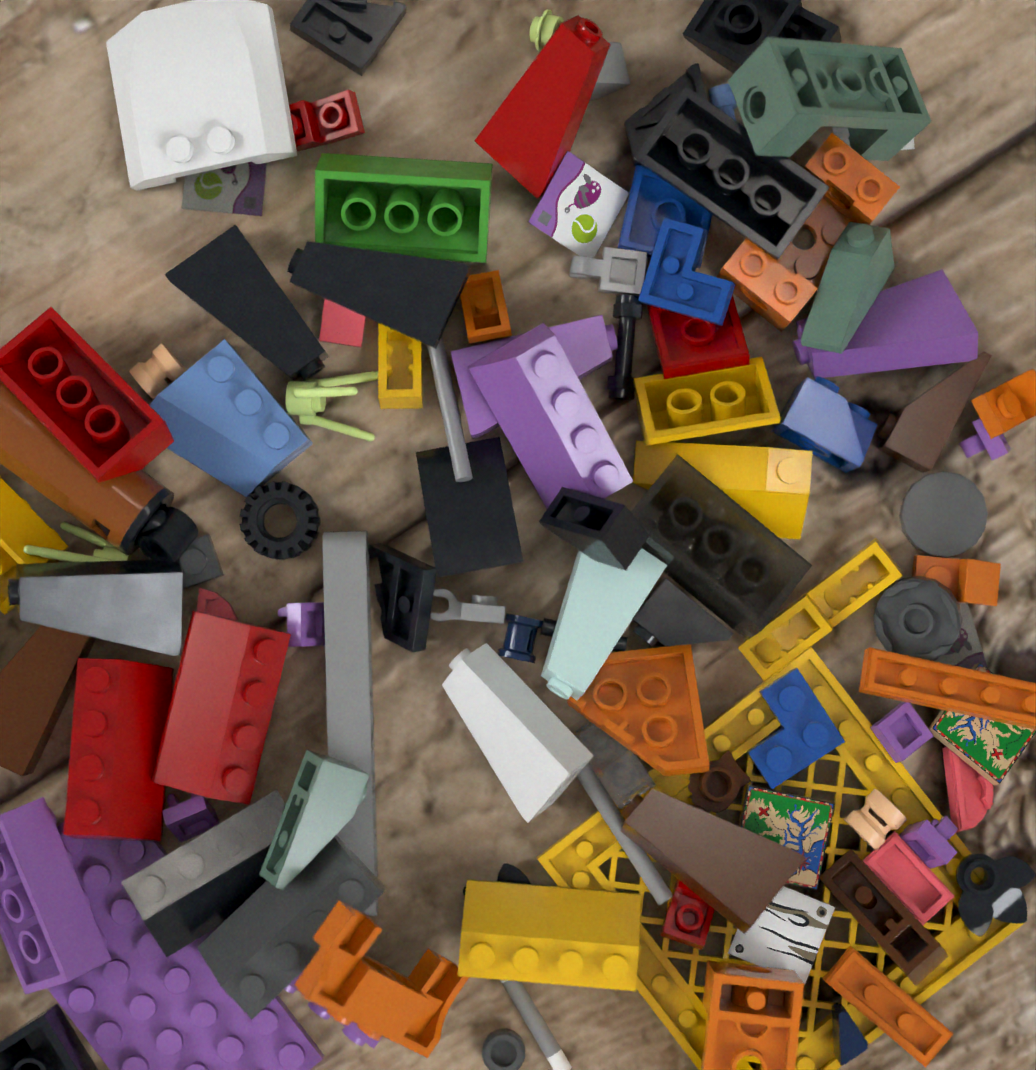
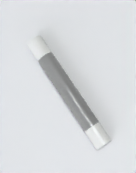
M500 980L553 1070H570L572 1066L522 982Z

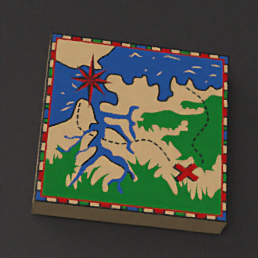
M980 662L971 668L993 674ZM945 710L939 712L928 728L936 739L993 785L1002 782L1036 733L1034 729Z
M747 784L739 826L803 855L806 859L787 881V884L818 889L835 804L829 801Z

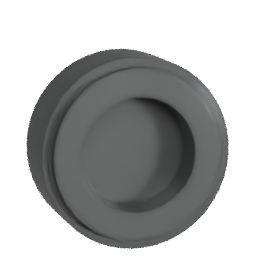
M507 1028L491 1032L484 1040L482 1047L484 1064L489 1070H518L525 1059V1044L521 1036Z

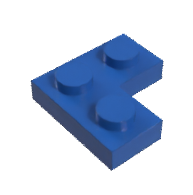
M663 218L638 299L639 302L723 326L735 284L732 281L695 272L707 236V230Z
M798 668L792 669L759 691L782 728L746 752L771 789L777 787L845 742Z

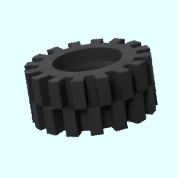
M273 481L268 482V485L263 487H257L251 496H247L244 501L246 503L245 507L240 511V517H242L240 529L245 535L244 540L255 552L268 558L286 560L300 556V553L307 551L312 546L311 543L314 539H317L319 534L317 531L318 526L321 525V518L318 515L319 509L317 504L314 503L312 497L306 491L289 482ZM277 504L290 506L297 517L294 531L282 538L270 535L264 525L266 512Z

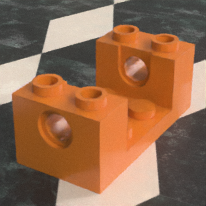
M834 133L828 136L803 168L830 187L801 227L808 229L813 234V246L809 249L801 250L795 247L791 241L779 259L776 260L751 241L745 239L717 275V278L732 281L735 284L733 294L780 332L791 323L817 291L831 250L848 223L855 222L870 225L900 188L899 185Z
M707 960L703 1006L707 1013L701 1070H736L737 1062L747 1055L755 1056L760 1060V1070H795L804 982L794 970Z

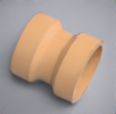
M163 343L152 350V356L146 362H138L129 369L134 379L153 400L162 390L187 371Z
M874 789L866 797V804L860 810H853L844 820L868 845L877 851L885 843V835L891 829H898L907 819L882 793Z

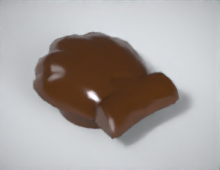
M729 751L725 752L719 760L709 762V772L690 774L688 789L692 793V803L696 806H702L706 812L720 813L726 810L736 798L740 787L751 781L750 777L738 766Z

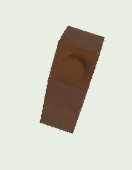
M986 352L978 354L977 359L963 364L901 408L895 415L889 413L877 433V436L883 438L877 449L921 473L932 470L992 355Z
M852 849L846 852L820 876L822 883L915 986L948 957L941 944Z

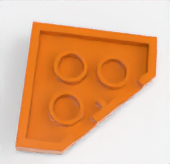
M691 644L612 652L585 693L578 700L571 696L567 700V704L662 775L674 776L709 772L710 765Z

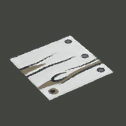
M783 886L745 934L737 929L728 954L761 967L794 970L805 984L835 907Z

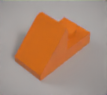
M499 270L469 275L460 295L469 344L512 336Z
M1033 368L971 400L991 439L1036 416V371Z
M914 555L912 577L922 576L937 580L951 590L959 603L997 606L1001 564L975 559H952Z

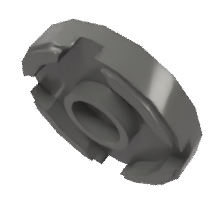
M943 471L925 475L909 487L900 507L899 518L902 531L912 546L928 555L949 557L964 553L978 542L985 531L988 512L984 496L975 483L961 474Z
M922 576L903 578L888 587L877 602L873 618L876 636L887 651L931 661L948 653L960 635L963 620L960 604L951 590L935 579Z

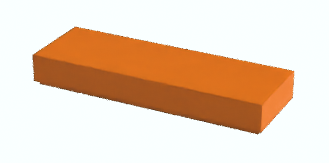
M851 945L823 977V980L924 1067H927L953 1036V1033Z

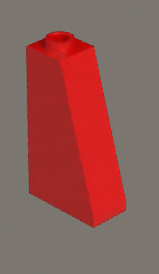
M579 15L560 24L474 140L537 199L544 195L567 151H571L611 45L602 37L601 29L593 21L581 18Z

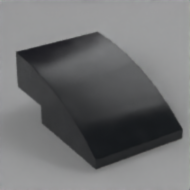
M704 0L683 32L685 39L733 74L768 37L832 43L841 42L839 26L804 9L801 0Z
M500 437L465 443L473 479L466 482H456L448 446L416 452L435 568H437V578L523 562Z

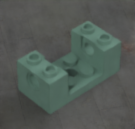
M768 37L728 80L755 155L791 157L821 126L847 128L850 134L848 139L851 148L866 160L889 161L932 122L902 48Z

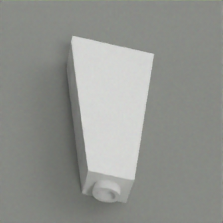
M487 643L473 652L465 649L449 664L452 672L443 682L442 686L519 813L529 823L557 800L594 755Z

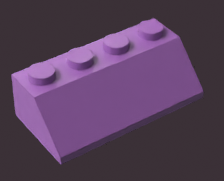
M544 323L467 366L546 509H548L562 487L604 499L633 482L558 339Z
M44 797L0 815V935L25 995L69 982L111 960L107 950L106 937L96 924L90 909L89 896L81 888L73 868L72 855L64 847L56 828V817L47 806Z

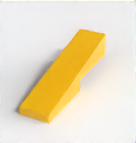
M378 323V399L380 409L423 408L422 343Z
M875 538L742 642L738 649L763 681H765L830 633L833 627L902 577L903 571L877 538Z

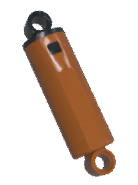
M0 381V464L125 555H131L140 548L148 559L161 560L169 565H173L198 536V529L193 520L183 511L170 507L174 499V493L143 470L99 483Z

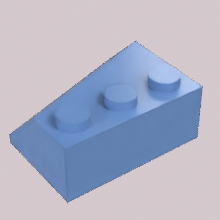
M225 339L162 390L149 405L166 422L174 442L167 447L169 450L245 497L251 496L255 492L254 489L267 483L313 444L233 346Z

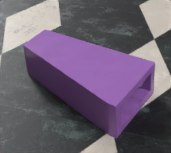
M943 269L880 291L842 354L801 345V336L808 317L796 321L798 339L793 341V348L800 365H808L814 379L816 376L827 378L968 362L978 358V331Z
M602 315L549 327L558 339L579 380L610 363L613 357L611 351L618 349L613 325H605ZM523 334L451 351L472 439L482 437L500 425L467 366Z

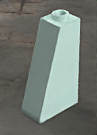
M641 548L625 571L594 561L578 550L541 673V677L548 681L546 686L553 693L567 700L570 696L578 700L585 693L667 566L665 563Z

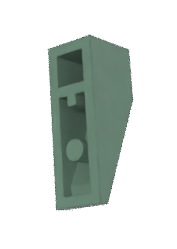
M855 222L848 223L831 250L801 336L802 346L843 353L895 269L889 228Z
M306 750L259 875L275 888L283 890L354 817L357 806L362 803L366 796L369 774L351 763Z

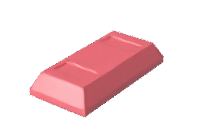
M895 831L885 839V843L877 851L873 850L862 860L922 925L928 922L954 897L950 890Z

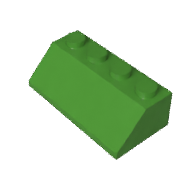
M321 153L315 169V242L438 260L486 263L493 163Z

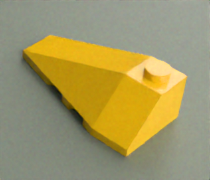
M636 440L632 484L698 510L752 535L800 540L810 495L813 451L675 442L644 445V441Z

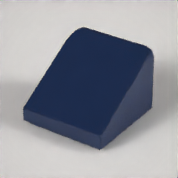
M836 1002L833 1004L834 1054L839 1063L845 1065L869 1049V1044L841 1003L838 1004Z

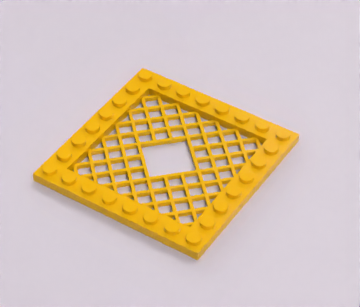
M809 647L771 677L763 681L704 727L709 762L719 760L727 751L731 752L734 759L737 760L747 750L757 745V743L781 726L759 691L792 669L798 668L845 742L834 749L838 755L826 754L820 758L822 760L839 762L836 786L813 783L815 762L807 766L806 782L787 779L775 787L774 790L781 791L782 785L805 788L804 796L810 798L812 789L835 792L829 845L825 849V853H828L826 870L834 864L835 854L844 855L850 850L836 848L839 824L848 825L844 820L845 818L840 817L843 793L865 796V805L866 797L874 789H877L907 819L898 829L890 830L892 832L895 831L898 835L908 825L924 820L931 822L933 819H937L940 821L943 818L901 762H894L871 730L872 724L812 647ZM747 753L745 773L753 782L766 783L763 776L752 775L754 762ZM846 765L865 789L843 787ZM653 767L612 798L620 813L623 812L637 794L644 799L652 788L687 804L695 805L689 797L692 795L688 789L690 774L664 776ZM747 784L743 786L741 804L731 803L727 808L740 811V817ZM597 810L537 856V860L558 887L617 891L615 888L638 891L637 893L641 894L636 989L698 1070H701L707 1013L703 1002L695 993H704V985L695 984L698 961L707 962L709 960L752 966L758 965L743 959L729 958L730 954L728 952L731 946L732 935L736 934L738 928L733 927V924L728 920L726 921V926L711 924L709 932L725 933L722 957L699 954V949L692 947V953L668 950L669 939L663 937L662 947H660L642 923L663 925L665 918L642 915L644 892L650 891L641 877H639V884L615 881L618 857L628 858V856L621 850V845ZM709 812L710 814L716 816V813ZM956 833L947 840L957 851L955 856L946 865L930 868L954 897L944 906L943 923L926 922L923 925L926 929L937 930L932 936L941 944L948 957L915 986L895 963L883 972L884 957L887 954L879 945L855 943L858 922L848 911L834 909L833 917L850 919L848 942L825 939V935L814 960L813 969L811 968L808 975L812 976L810 999H802V1006L809 1008L806 1030L799 1029L798 1037L800 1038H798L795 1070H837L842 1066L834 1054L832 1013L814 1026L816 1008L832 1010V1005L835 1004L834 1002L817 1000L820 977L823 978L828 973L827 970H821L824 947L848 949L851 945L857 951L877 953L875 967L921 1005L1024 924L1007 923L992 918L986 933L979 937L965 926L959 914L951 919L953 904L958 909V902L962 893V889L956 880V870L961 860L971 854ZM860 837L859 850L853 851L863 860L871 852H867V843ZM647 854L651 862H657L654 858ZM611 857L609 878H607L599 866ZM977 867L971 872V880L975 883L980 882L984 878V870L982 867ZM672 873L669 883L671 893H673L677 878ZM824 885L822 902L829 904L830 890ZM670 898L669 900H667L666 912H667V909H668V906H669V903H670L671 898ZM669 958L691 960L688 982ZM841 996V1005L846 1009L868 1044H871L884 1033ZM744 1056L737 1062L736 1070H754L749 1062L760 1063V1060L755 1056Z

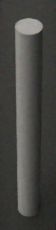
M442 336L436 349L427 347L456 482H466L473 479Z
M587 763L577 775V778L658 905L666 902L673 897V894L646 852L621 832L625 819L590 764Z

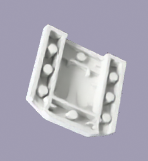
M191 0L144 11L106 41L130 188L137 191L174 183L177 177L251 161L255 164H262L298 156L273 9L269 5L252 0Z

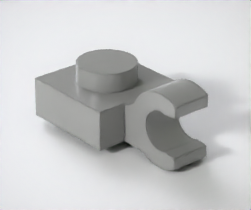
M604 247L602 259L573 256L569 277L600 279L598 292L640 296L645 277L647 252Z
M434 590L433 596L445 597L449 602V608L445 613H431V619L442 622L456 619L505 624L506 606H497L498 597L472 595L471 603H462L449 590Z

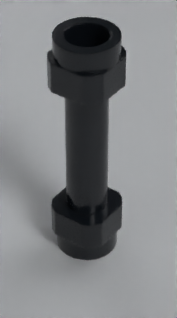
M616 295L613 318L619 319L618 349H616L614 376H608L607 390H609L608 398L634 400L635 377H631L635 324L636 320L642 319L643 306L638 301L639 296Z

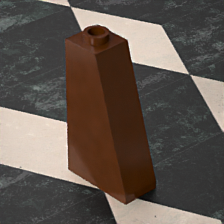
M41 625L1 670V767L22 777L34 772L76 683L77 659L88 657L96 638Z
M653 788L644 799L637 794L621 813L626 818L621 828L623 834L744 934L752 927L806 859L797 851Z

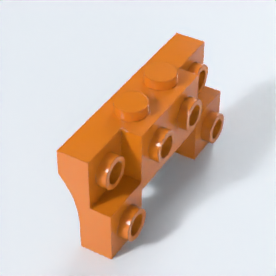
M338 900L313 936V939L320 945V948L294 986L307 1000L326 1008L328 1014L341 1024L349 1026L353 1021L357 1023L358 1028L374 1040L379 1041L381 1036L428 1058L440 1041L443 1023L451 1004L469 977L458 976V965L455 962L429 948L408 977L366 956L365 953L382 931V928L368 915Z

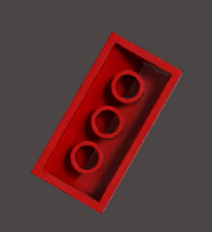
M52 307L48 308L0 348V381L99 483L142 470L174 442L166 422Z
M192 611L151 779L152 782L207 798L250 805L291 634L266 626Z
M77 659L63 835L74 839L162 842V811L164 810L166 786L154 783L151 779L172 697L173 668L122 659Z

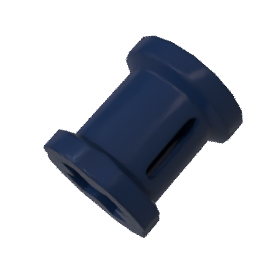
M506 613L505 620L508 622L503 648L498 649L497 654L502 657L535 663L536 656L533 655L537 630L542 627L543 621Z

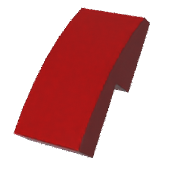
M349 89L313 102L301 100L289 104L297 151L331 144L365 133L356 93Z
M677 878L672 893L673 897H671L660 936L701 950L705 946L715 909Z

